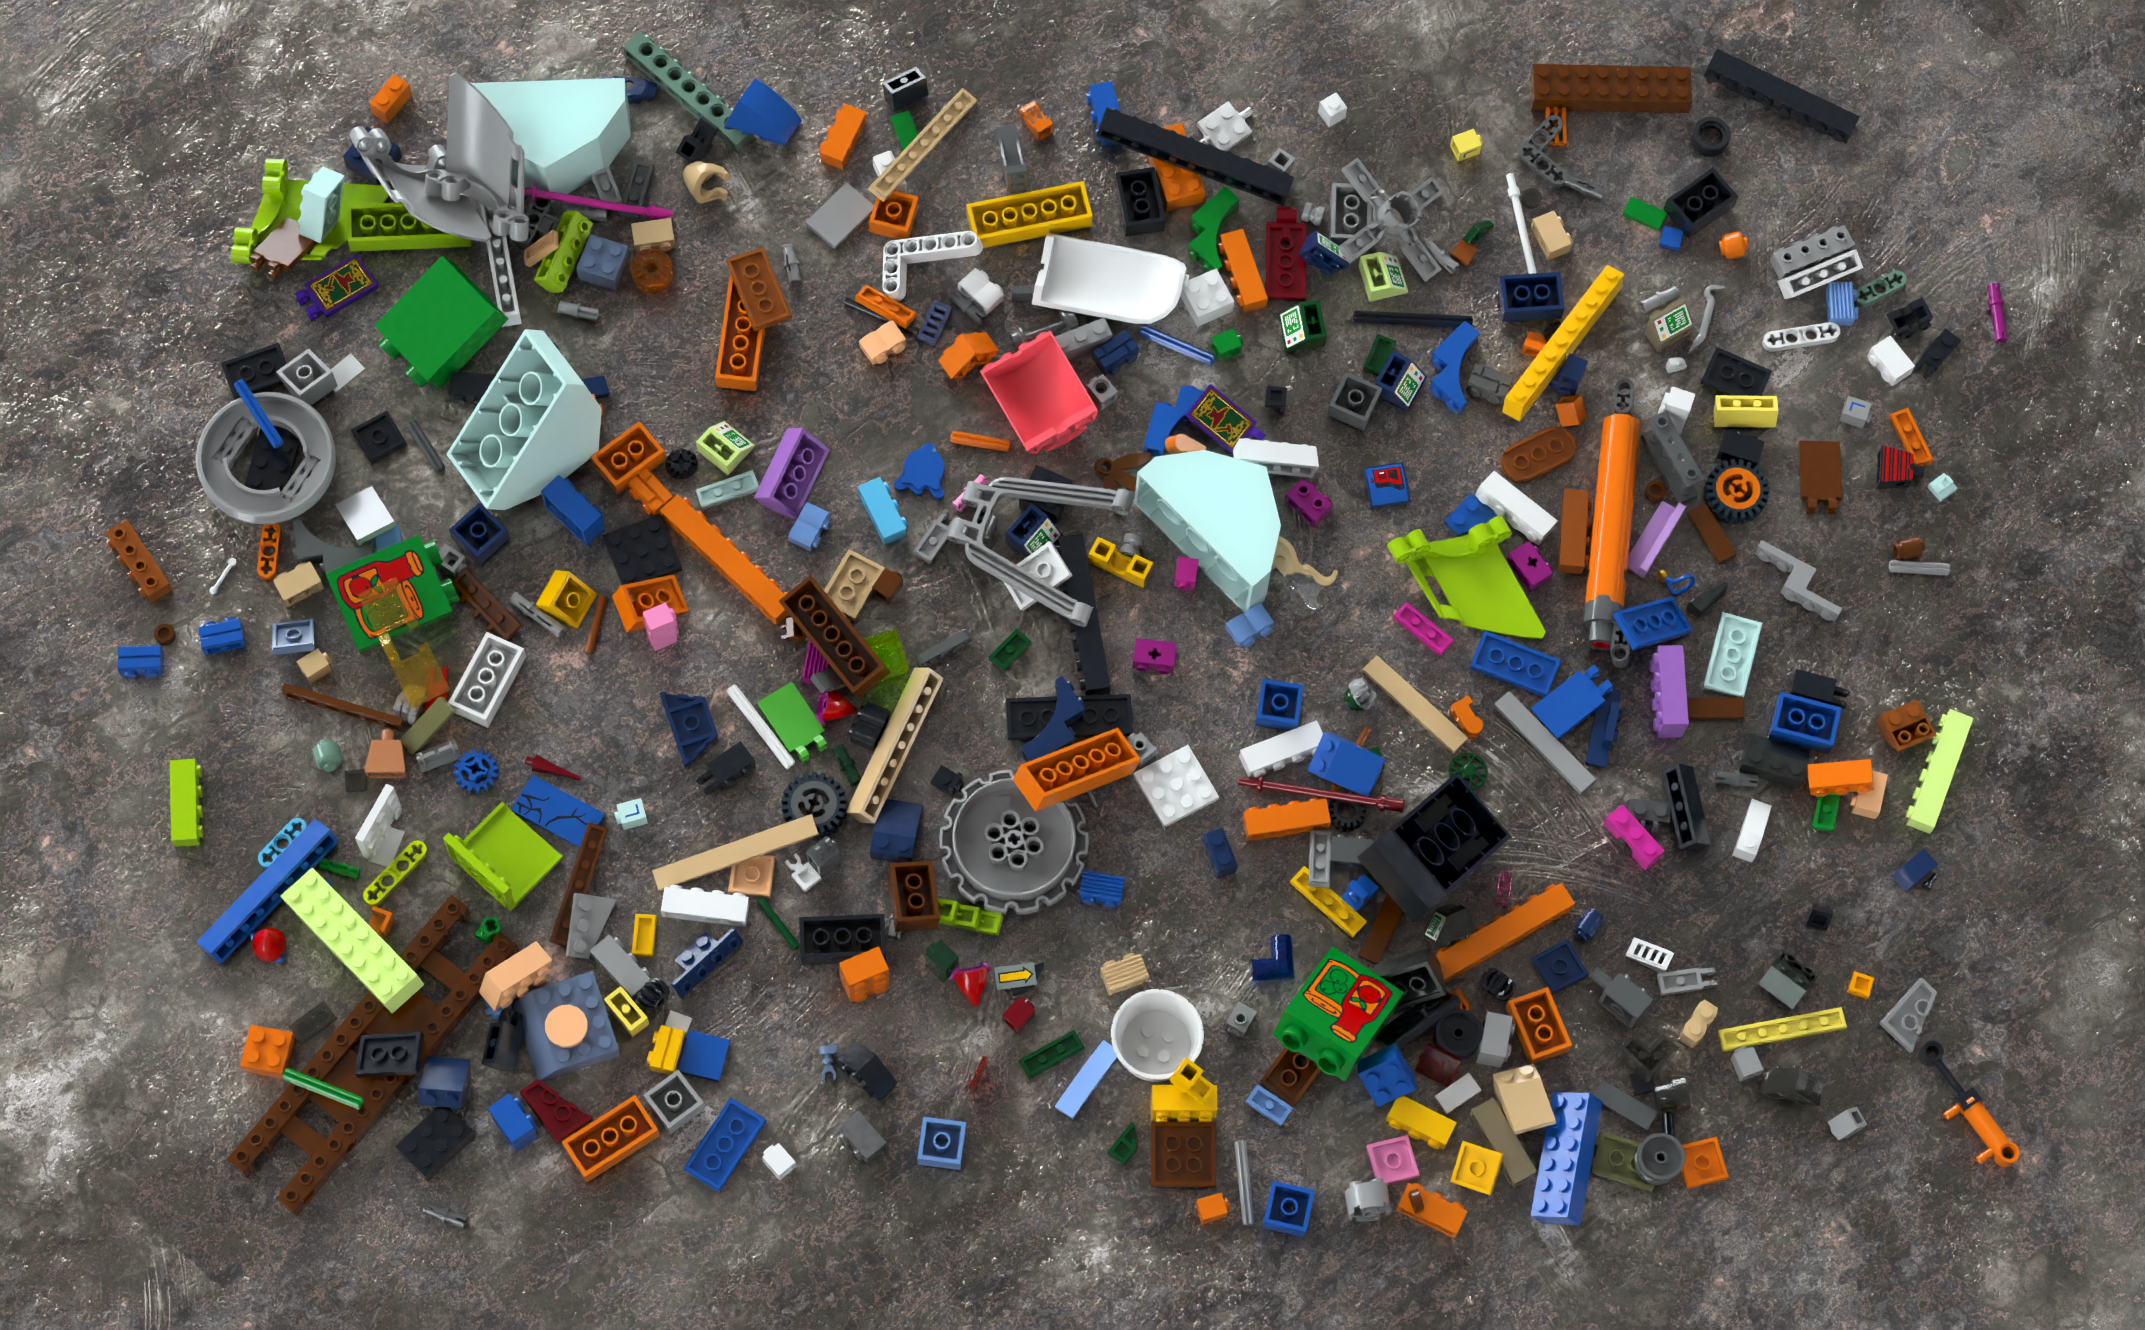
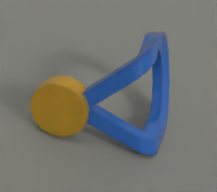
M1663 569L1657 571L1659 580L1662 583L1665 582L1673 597L1687 592L1696 581L1692 574H1686L1673 580L1667 576ZM1690 578L1686 586L1676 591L1673 590L1671 584H1677Z

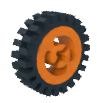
M1730 459L1729 463L1724 461L1721 465L1718 464L1707 478L1703 491L1705 492L1704 500H1707L1708 508H1712V514H1718L1717 518L1719 520L1723 517L1726 519V523H1730L1732 520L1734 521L1733 524H1738L1740 521L1744 524L1748 520L1752 521L1756 516L1758 517L1769 498L1768 493L1770 492L1769 487H1767L1768 480H1764L1765 474L1763 472L1759 473V467L1757 466L1752 468V463L1749 461L1747 464H1743L1744 460L1739 459L1738 462H1735V459ZM1729 481H1732L1726 493H1724L1723 485ZM1748 489L1750 493V499H1748L1745 502H1741Z

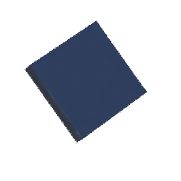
M1568 939L1530 959L1546 987L1549 988L1552 996L1589 976L1588 971Z

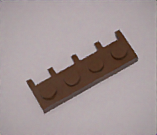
M464 568L452 581L454 588L463 595L459 603L463 605L469 601L477 609L472 616L477 619L482 614L490 623L486 629L488 633L496 629L503 636L502 639L508 641L523 626L468 569Z

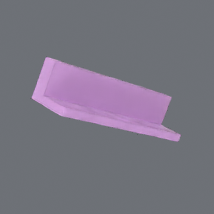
M1664 501L1660 503L1629 554V571L1644 579L1683 515L1686 506L1678 503L1675 508Z

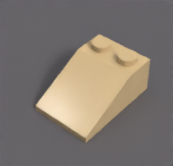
M1534 1063L1493 1074L1494 1093L1501 1103L1504 1114L1515 1135L1556 1124L1541 1077Z

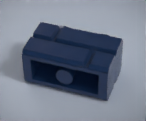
M1123 331L1093 350L1091 358L1104 376L1110 373L1113 375L1121 369L1122 365L1125 363L1131 364L1138 358L1139 348L1127 331Z
M1219 828L1203 834L1202 842L1211 866L1214 868L1213 871L1216 879L1236 873L1237 863L1224 829Z

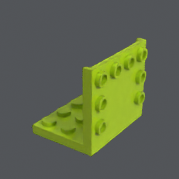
M501 802L464 840L457 835L453 837L449 832L443 837L449 857L509 912L563 859L560 853L512 812L504 802Z

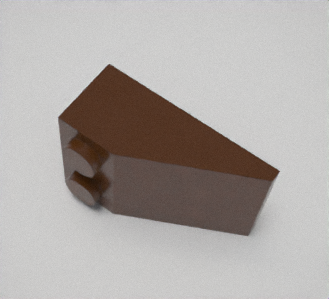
M1284 1047L1260 1082L1294 1108L1324 1072L1308 1057L1300 1052H1292Z

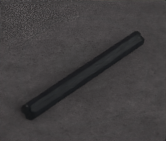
M1355 310L1353 313V321L1359 323L1459 327L1466 321L1471 326L1473 325V317L1467 315Z

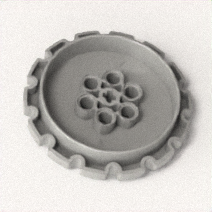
M1002 770L990 773L989 781L987 782L982 781L981 778L974 780L962 789L963 799L954 798L944 814V821L949 825L940 828L939 849L940 852L947 853V856L942 858V864L949 880L960 882L958 891L973 904L981 900L984 902V909L994 913L1005 915L1007 910L1012 908L1017 915L1030 914L1039 911L1040 903L1052 906L1067 894L1065 885L1074 886L1084 870V863L1079 859L1086 858L1088 855V832L1080 830L1085 826L1086 821L1077 803H1068L1069 799L1035 811L1012 780L1014 778L1012 770ZM1013 819L1016 823L1008 826L1005 824V821ZM1026 826H1033L1035 831L1027 832L1024 828ZM991 832H997L1000 836L992 839L988 835ZM1012 839H1015V842H1017L1016 845H1013V843L1011 842ZM1035 845L1039 847V850L1031 852L1028 848ZM1001 852L1004 856L997 859L993 857V853ZM1019 858L1023 861V864L1015 865L1012 861Z

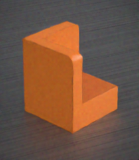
M1582 395L1564 396L1555 404L1561 426L1563 427L1580 425L1587 418Z
M373 906L371 909L373 915L368 925L380 937L387 939L395 918L391 912Z

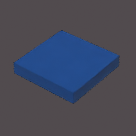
M689 1030L678 1070L683 1074L720 1082L730 1040Z

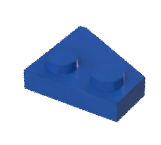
M1470 493L1444 520V524L1456 535L1462 536L1468 534V531L1477 524H1486L1498 515Z

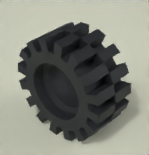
M1339 800L1330 801L1328 808L1332 826L1335 824L1336 829L1342 828L1343 832H1346V829H1349V832L1353 831L1354 828L1358 829L1360 824H1363L1367 811L1365 804ZM1345 804L1351 805L1355 809V815L1352 818H1344L1340 815L1339 808Z

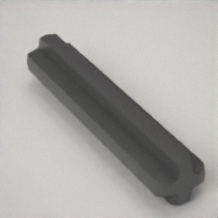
M416 420L408 422V430L434 471L439 473L444 470V463Z

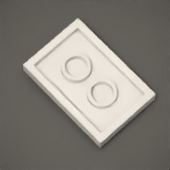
M1050 541L1017 564L1020 568L1054 588L1072 577L1054 544ZM1004 582L1020 610L1024 611L1037 602Z

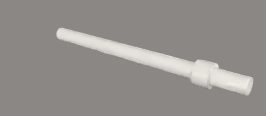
M1509 173L1506 175L1509 186L1507 191L1509 198L1512 199L1528 273H1537L1520 203V189L1516 185L1514 173Z

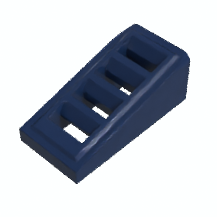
M934 300L917 335V340L935 347L952 315V308ZM934 317L936 319L941 320V323L933 320L932 318ZM928 325H932L938 328V330L928 327ZM925 331L935 335L934 338L924 334Z

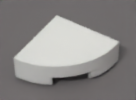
M1680 357L1670 358L1666 364L1667 373L1687 368L1685 360Z

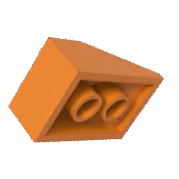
M674 574L621 585L612 595L627 633L646 629L643 612L665 602L669 609L673 608L676 617L689 612Z

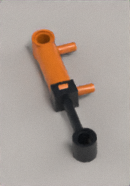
M1935 1040L1926 1042L1918 1054L1920 1062L1926 1066L1935 1065L1958 1096L1952 1102L1953 1107L1944 1112L1945 1119L1949 1120L1958 1113L1966 1117L1988 1147L1987 1150L1976 1156L1978 1163L1982 1164L1994 1156V1160L1999 1166H2011L2019 1158L2018 1146L2010 1142L1980 1102L1982 1098L1974 1087L1966 1092L1963 1090L1942 1061L1944 1054L1943 1046ZM1927 1049L1933 1050L1936 1057H1930L1927 1054ZM2002 1151H2008L2011 1155V1159L2005 1158L2002 1154Z

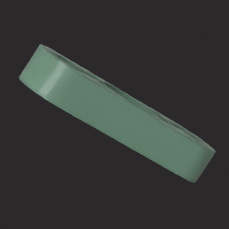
M1898 270L1892 271L1858 288L1857 299L1854 301V304L1857 307L1865 308L1901 290L1906 283V275ZM1894 278H1895L1896 280H1898V279L1901 280L1900 283L1894 282V283H1892L1891 286L1889 287V284L1893 281ZM1874 286H1883L1885 292L1877 293ZM1860 294L1862 297L1868 295L1866 300L1859 299Z

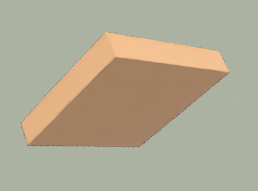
M761 855L733 865L731 867L728 894L742 893L746 896L770 898L776 856Z

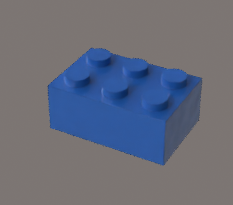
M558 475L541 490L544 506L588 546L605 531L604 519L602 518L603 513L596 505L592 506L588 503V498L581 491L578 493L573 488L574 485L569 479H563Z
M1781 692L1776 700L1768 738L1829 754L1834 745L1842 708Z

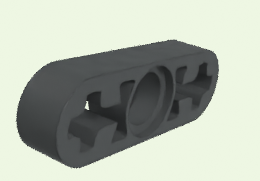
M963 630L920 653L915 660L920 668H927L971 643L972 638L967 630Z

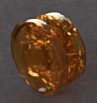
M654 248L644 249L637 253L631 261V277L633 284L638 290L648 294H656L667 289L672 283L674 275L670 257L665 252ZM651 269L656 270V271L653 272V273H649V272H648V271L651 270Z

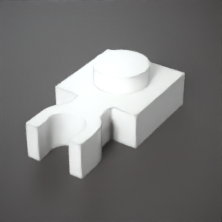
M795 853L794 858L797 860V863L791 864L786 860L785 864L791 870H795L792 878L804 892H807L821 881V877L809 862L802 865L800 857Z

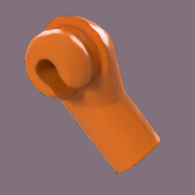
M1461 988L1453 991L1452 994L1461 1001L1456 1006V1009L1470 1011L1471 1005Z

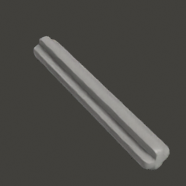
M1239 1140L1235 1141L1234 1146L1243 1225H1252L1255 1220L1246 1141Z

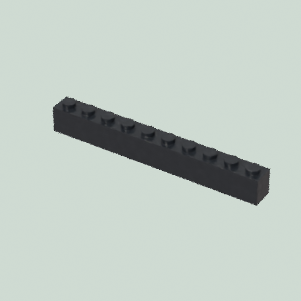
M1106 107L1096 137L1284 206L1294 177L1286 172L1274 170L1267 165L1255 163L1249 158L1239 157L1230 151H1223L1211 144H1204L1192 137H1186L1173 130L1161 128L1155 123L1145 122L1136 116L1126 115L1117 109Z

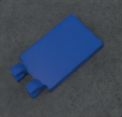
M1592 665L1584 675L1580 671L1576 672L1531 708V712L1557 740L1561 739L1606 703L1603 697L1613 691V685L1608 679L1599 688L1594 684L1593 680L1600 676L1598 673L1599 669L1595 665Z

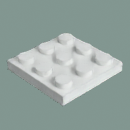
M1189 745L1133 774L1164 828L1219 799L1216 790Z
M385 785L355 837L363 857L370 861L373 855L377 856L379 853L381 841L384 837H388L392 829V822L394 819L397 820L402 812L396 791L391 785Z

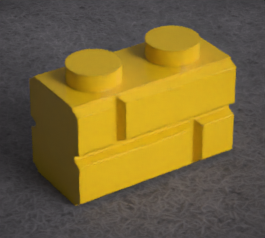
M660 1025L659 1031L655 1030L652 1043H655L653 1051H649L647 1063L650 1064L651 1071L671 1075L677 1070L686 1039V1032L684 1030Z

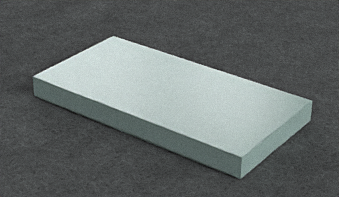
M1722 612L1703 689L1734 698H1744L1762 627L1761 622Z

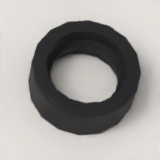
M1705 117L1699 120L1693 129L1692 145L1697 152L1704 156H1717L1724 152L1728 146L1731 132L1729 126L1718 117ZM1704 128L1716 129L1722 135L1721 143L1718 145L1704 143L1699 137L1700 131Z

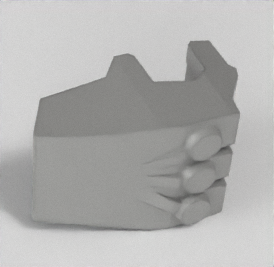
M407 683L393 707L394 716L403 718L406 724L409 723V725L413 726L420 712H423L427 689Z

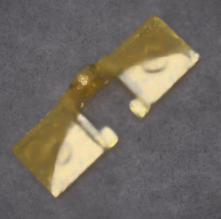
M394 577L358 594V598L411 708L413 709L449 692L448 684L427 642L418 646L420 653L401 661L391 641L388 631L407 624L409 630L419 626L397 578Z

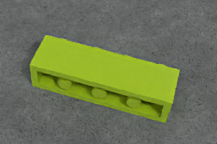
M196 759L170 760L171 841L174 847L200 845V838L204 836L203 826L200 825V818H203V807L199 805V798L203 797L202 785H199V778H202V767L198 765Z

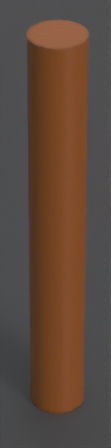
M599 595L584 651L588 655L593 654L607 601V596Z

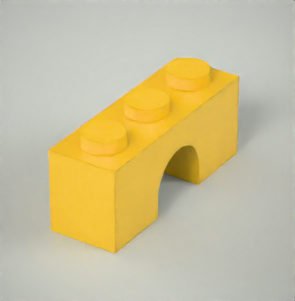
M1097 537L1088 556V563L1141 588H1144L1153 570V562L1136 554L1133 557L1125 556L1116 549L1115 544L1100 537Z

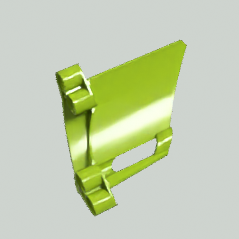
M266 159L265 176H263L262 193L264 195L251 228L236 227L234 230V245L231 249L232 263L253 264L254 261L251 260V255L254 254L253 251L287 217L298 222L301 216L300 204L303 201L301 191L303 186L310 181L288 179L287 160ZM344 183L339 222L321 243L318 242L310 254H306L301 260H322L330 249H338L347 242V205L385 203L390 196L382 185Z
M1502 515L1492 518L1486 524H1477L1468 531L1469 534L1428 542L1422 530L1416 529L1404 538H1395L1387 544L1397 564H1407L1440 618L1458 620L1463 626L1482 631L1485 630L1490 633L1531 639L1544 638L1546 630L1498 546L1499 543L1512 535ZM1424 576L1435 577L1450 606L1439 605Z

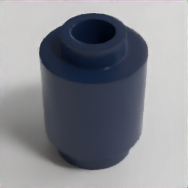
M1589 908L1588 911L1582 914L1575 925V935L1583 941L1592 940L1602 924L1603 916L1598 911Z

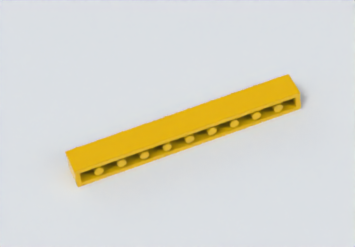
M1609 265L1603 269L1507 394L1504 400L1503 413L1521 421L1566 362L1569 353H1573L1621 290L1624 273Z

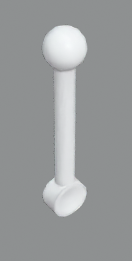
M235 558L228 560V566L215 586L210 588L211 594H217L218 587L231 567L236 566Z

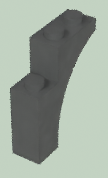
M1017 126L997 127L996 137L1006 189L1013 192L1027 189V166L1022 158Z
M301 519L292 520L293 528H290L291 539L295 540L296 547H292L294 559H298L300 564L309 561L311 564L320 563L322 574L374 553L372 546L341 548L327 544L311 534Z

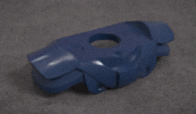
M621 76L601 78H625V83H633V89L627 90L629 104H639L642 100H654L657 94V83L646 79Z

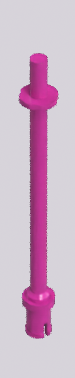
M534 184L533 189L524 187V195L531 196V202H534L535 197L645 215L651 221L653 219L671 218L672 221V209L657 208L655 205L645 208L538 190L537 184Z

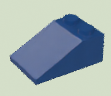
M1323 732L1308 771L1347 789L1370 797L1386 759L1336 734Z

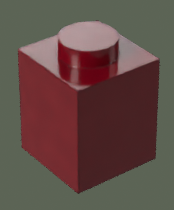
M1019 996L1002 1014V1021L1018 1034L1035 1016V1006L1028 999L1023 1000Z

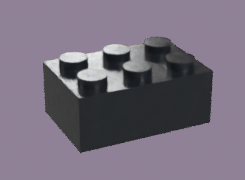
M1155 167L1116 172L1115 188L1125 237L1165 231L1166 219Z
M1711 168L1668 198L1663 210L1667 212L1668 216L1683 230V233L1689 239L1735 207L1738 195L1718 172Z
M436 1107L395 1147L398 1153L428 1182L475 1138V1135L450 1107Z

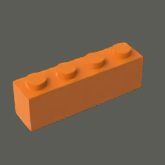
M1239 229L1221 234L1217 248L1219 254L1224 256V269L1230 273L1231 278H1229L1232 290H1236L1237 295L1235 298L1238 307H1242L1243 313L1267 307L1268 298L1244 230Z
M1319 797L1311 798L1307 802L1301 803L1298 800L1291 801L1288 805L1282 806L1271 804L1263 809L1251 807L1243 813L1247 841L1310 832V830L1329 829L1331 824L1327 799Z

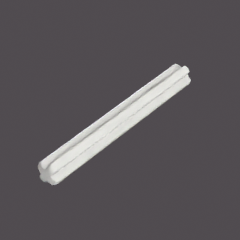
M737 685L729 687L727 692L782 765L786 769L791 768L795 764V760Z

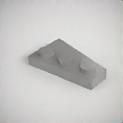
M574 893L566 957L589 959L591 955L590 950L595 946L617 899Z
M1922 977L1916 981L1879 1023L1909 1053L1914 1050V1044L1921 1033L1924 1020L1937 994V991Z

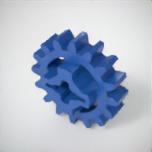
M472 749V754H468L465 751V757H458L459 764H454V769L457 770L453 772V776L457 778L455 780L456 784H461L462 791L468 788L469 794L476 790L477 794L480 795L481 789L488 792L487 786L494 787L493 780L499 779L496 774L499 772V767L495 766L497 764L496 759H491V753L484 755L483 749L479 753ZM484 762H486L489 765L490 770L484 767ZM462 773L468 776V782L463 778Z

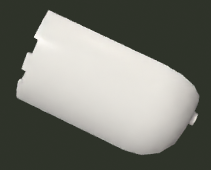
M1047 233L1041 259L1044 269H1041L1038 273L1032 305L1134 324H1151L1165 318L1176 307L1183 286L1187 287L1189 275L1186 274L1187 268L1184 263L1166 255Z

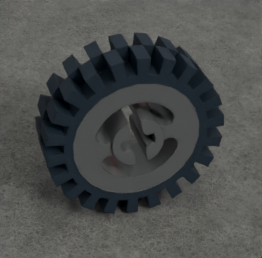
M812 772V775L804 773L802 778L797 776L795 782H790L788 784L789 788H785L781 807L786 823L804 817L805 815L800 811L802 807L810 815L812 812L811 806H814L816 802L815 794H821L828 799L829 803L824 804L822 797L818 796V806H815L813 809L814 821L819 833L815 837L817 839H822L821 836L823 835L828 837L830 832L833 831L835 833L838 831L837 827L842 826L843 819H846L847 813H845L847 810V800L844 789L841 788L838 781H834L832 776L826 777V774L822 772L821 775H817V772Z

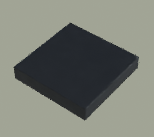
M387 410L351 429L352 434L371 465L407 446L405 439Z

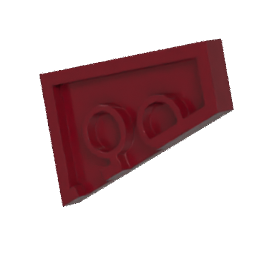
M538 1079L520 1091L522 1098L557 1144L593 1120L592 1116L583 1113L576 1105L560 1097L557 1092Z

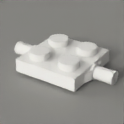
M1229 101L1197 122L1196 126L1203 133L1204 137L1199 142L1211 144L1215 148L1228 151L1252 134V130L1245 122V119L1253 114L1252 109L1248 107L1239 113Z

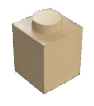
M318 648L297 661L300 670L310 684L332 671L329 665L332 661L326 652L322 654Z

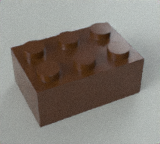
M932 861L890 863L887 878L895 932L937 929L940 913Z

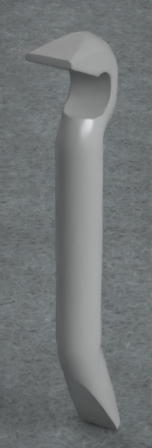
M1720 285L1706 287L1704 296L1707 304L1700 331L1691 345L1688 354L1698 347L1707 336L1715 306V298L1710 293L1725 291L1726 287Z

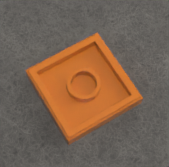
M1717 1137L1682 1145L1685 1151V1162L1681 1172L1687 1189L1729 1178Z

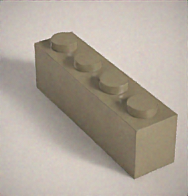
M1491 1098L1471 1109L1469 1116L1488 1148L1504 1154L1500 1168L1511 1187L1514 1188L1533 1178L1537 1173L1536 1169L1538 1167L1532 1157H1528L1523 1140L1517 1138L1503 1115L1504 1111L1501 1103Z

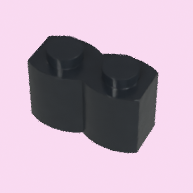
M867 701L865 706L861 705L857 714L859 719L856 724L853 723L848 733L851 735L850 742L874 751L889 721L891 711Z

